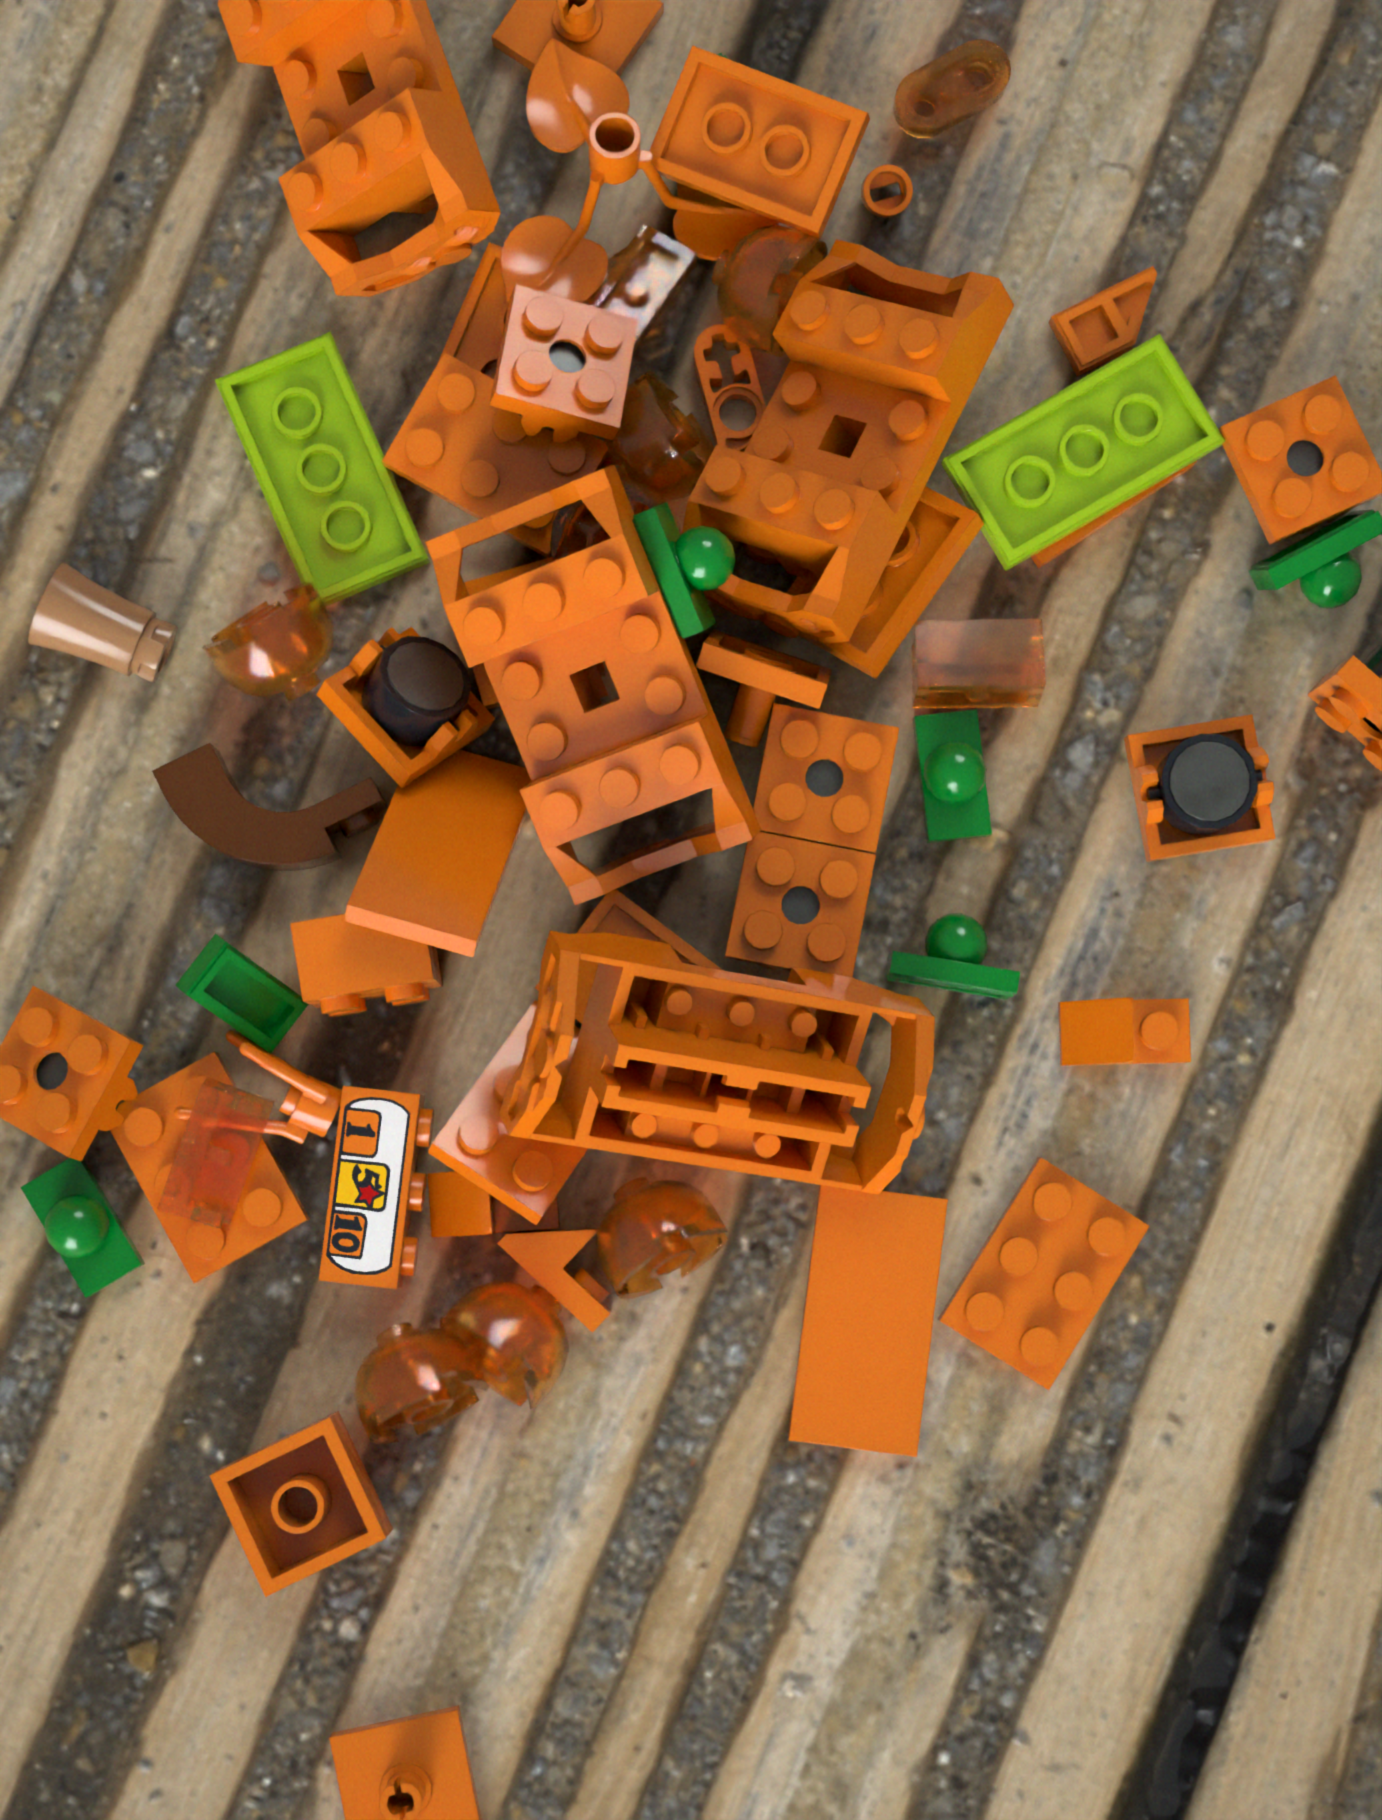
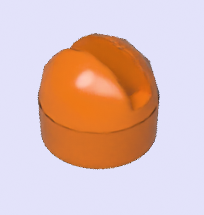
M881 165L873 169L865 177L861 186V198L864 206L872 214L886 218L899 214L909 205L913 195V185L909 175L895 165ZM898 183L900 195L886 197L873 202L870 191Z

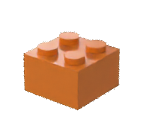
M345 914L290 923L302 1000L316 1008H321V1013L328 1014L329 1017L367 1011L365 1000L386 997V1003L392 1002V1006L430 1000L429 989L443 987L437 947L345 922Z
M339 1411L245 1455L209 1475L265 1597L386 1539L393 1529Z

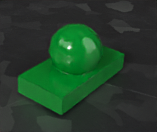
M667 502L634 515L632 521L679 637L682 636L684 639L706 630L716 622L703 591L718 588L732 574L735 564L733 545L725 534L716 528L708 526L693 527L680 535Z
M1373 509L1352 511L1252 565V569L1248 571L1257 590H1278L1299 579L1301 592L1311 603L1318 607L1333 609L1345 605L1358 593L1362 580L1360 564L1349 551L1382 534V517L1379 511H1374Z
M977 709L914 716L912 720L927 843L990 837L992 829L986 788L987 768L982 754Z
M949 913L938 918L929 927L925 938V952L927 956L892 951L887 958L885 977H888V981L1007 1000L1017 994L1020 971L981 965L988 951L987 935L982 925L968 915Z
M216 933L175 985L184 994L270 1054L309 1005L303 1002L300 994Z
M68 1158L21 1187L45 1228L49 1244L61 1255L85 1298L93 1296L145 1264L84 1159L78 1161Z

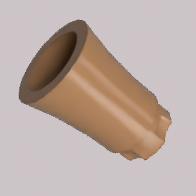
M63 562L54 572L39 601L31 623L28 643L86 659L126 676L134 673L154 683L169 658L175 643L178 627L165 620L156 618V612L135 604L104 588Z

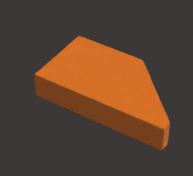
M1154 266L1051 316L1048 323L1077 377L1132 350L1136 343L1145 309L1157 277Z

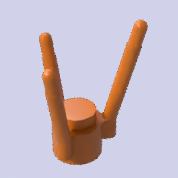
M230 1030L226 1033V1040L238 1047L242 1055L290 1084L278 1110L289 1116L288 1121L179 1106L174 1110V1115L178 1119L280 1135L303 1144L308 1132L322 1138L326 1135L341 1103L342 1089L306 1075L273 1053L270 1054L252 1040L250 1041L238 1032Z

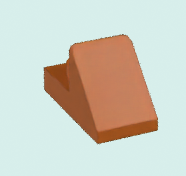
M1133 997L1058 1002L1060 1066L1191 1062L1189 998L1134 1000Z
M456 1171L427 1173L431 1237L488 1235L503 1232L560 1228L558 1195L538 1224L535 1225Z
M599 1228L509 1232L505 1234L497 1244L592 1333L610 1315L611 1309L603 1303L610 1292L583 1267L575 1275L565 1267Z

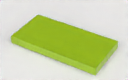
M331 332L215 379L314 612L430 563L390 469L383 466L382 459L384 454Z
M1158 334L943 458L941 465L966 507L977 512L984 523L980 530L1004 570L1007 571L1219 448L1225 442V439L1162 336Z

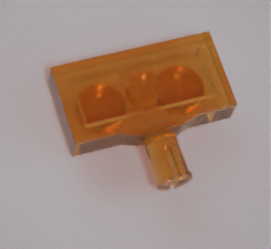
M644 223L629 245L608 259V269L604 283L597 294L586 304L639 319L633 349L634 355L696 267L697 253Z

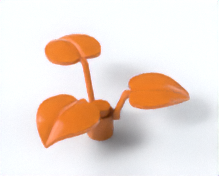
M551 38L535 63L528 84L526 113L529 127L535 138L554 152H571L579 148L586 141L589 146V167L592 172L580 219L574 231L564 220L558 217L541 215L525 219L509 233L501 253V271L508 305L516 284L584 304L597 294L607 275L608 256L601 245L592 240L585 239L584 236L589 230L601 186L604 183L611 185L624 183L630 180L637 173L638 169L644 171L665 206L677 210L673 219V233L677 241L688 252L701 259L711 261L733 259L752 248L780 222L680 183H677L678 197L674 196L653 165L652 153L640 150V128L637 122L628 115L630 108L629 92L621 78L604 64L573 51L559 40Z

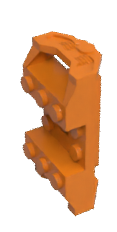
M218 0V7L237 62L270 66L274 69L305 160L278 179L298 236L330 277L336 295L371 297L415 282L437 267L453 264L467 258L472 253L471 247L493 233L501 211L426 0ZM439 205L432 224L388 252L364 260L361 259L354 236L391 212L426 214Z
M838 239L835 240L829 254L799 280L772 333L790 358V362L745 451L740 452L720 445L715 446L688 499L682 533L698 526L716 528L729 539L770 551L788 574L806 579L811 570L819 581L812 593L793 596L740 579L731 574L728 580L718 588L703 591L706 599L736 615L755 621L759 620L773 631L789 638H797L798 634L826 644L850 640L1014 307V303L999 278L976 272H968L954 278H948L896 265L863 245ZM851 284L874 298L847 292V289Z
M615 465L595 471L544 494L425 542L433 561L444 610L468 668L483 663L530 776L531 782L519 790L542 847L567 886L574 905L605 895L641 877L692 858L723 851L750 841L761 830L686 641L682 636L679 637L632 521L635 514ZM579 501L585 504L610 536V539L472 595H469L460 573L464 548ZM605 661L619 696L604 703L600 699L608 696V693L596 664ZM712 788L714 822L685 831L675 839L669 840L666 838L645 846L594 871H591L579 862L571 843L572 840Z
M550 930L541 960L538 1003L521 1064L507 1084L499 1114L509 1136L879 1194L901 1171L903 1161L908 1156L913 1139L919 1137L924 1126V1103L934 1064L935 1017L918 997L901 995L852 977L792 966L788 981L785 982L682 963L672 946L667 943L613 933L567 934ZM579 959L596 962L599 965L562 1097L558 1101L556 1097L562 1080L558 1064L568 1058L574 1037ZM874 1012L891 1024L890 1065L872 1123L856 1139L859 1125L850 1114L851 1107L865 1108L872 1088L856 1065L872 1013ZM712 1073L723 1075L721 1083L724 1085L709 1083Z

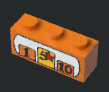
M343 1085L319 1281L398 1289L403 1285L404 1275H415L419 1238L408 1237L411 1211L422 1212L427 1182L426 1173L416 1172L419 1147L430 1148L434 1125V1109L424 1108L425 1095Z

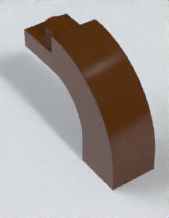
M211 743L152 771L172 810L196 836L218 852L235 861L266 870L298 871L312 869L341 859L342 856L332 835L340 831L343 832L345 838L360 834L379 823L376 813L388 808L377 784L370 777L306 809L292 812H276L263 809L247 801L240 793L220 751Z

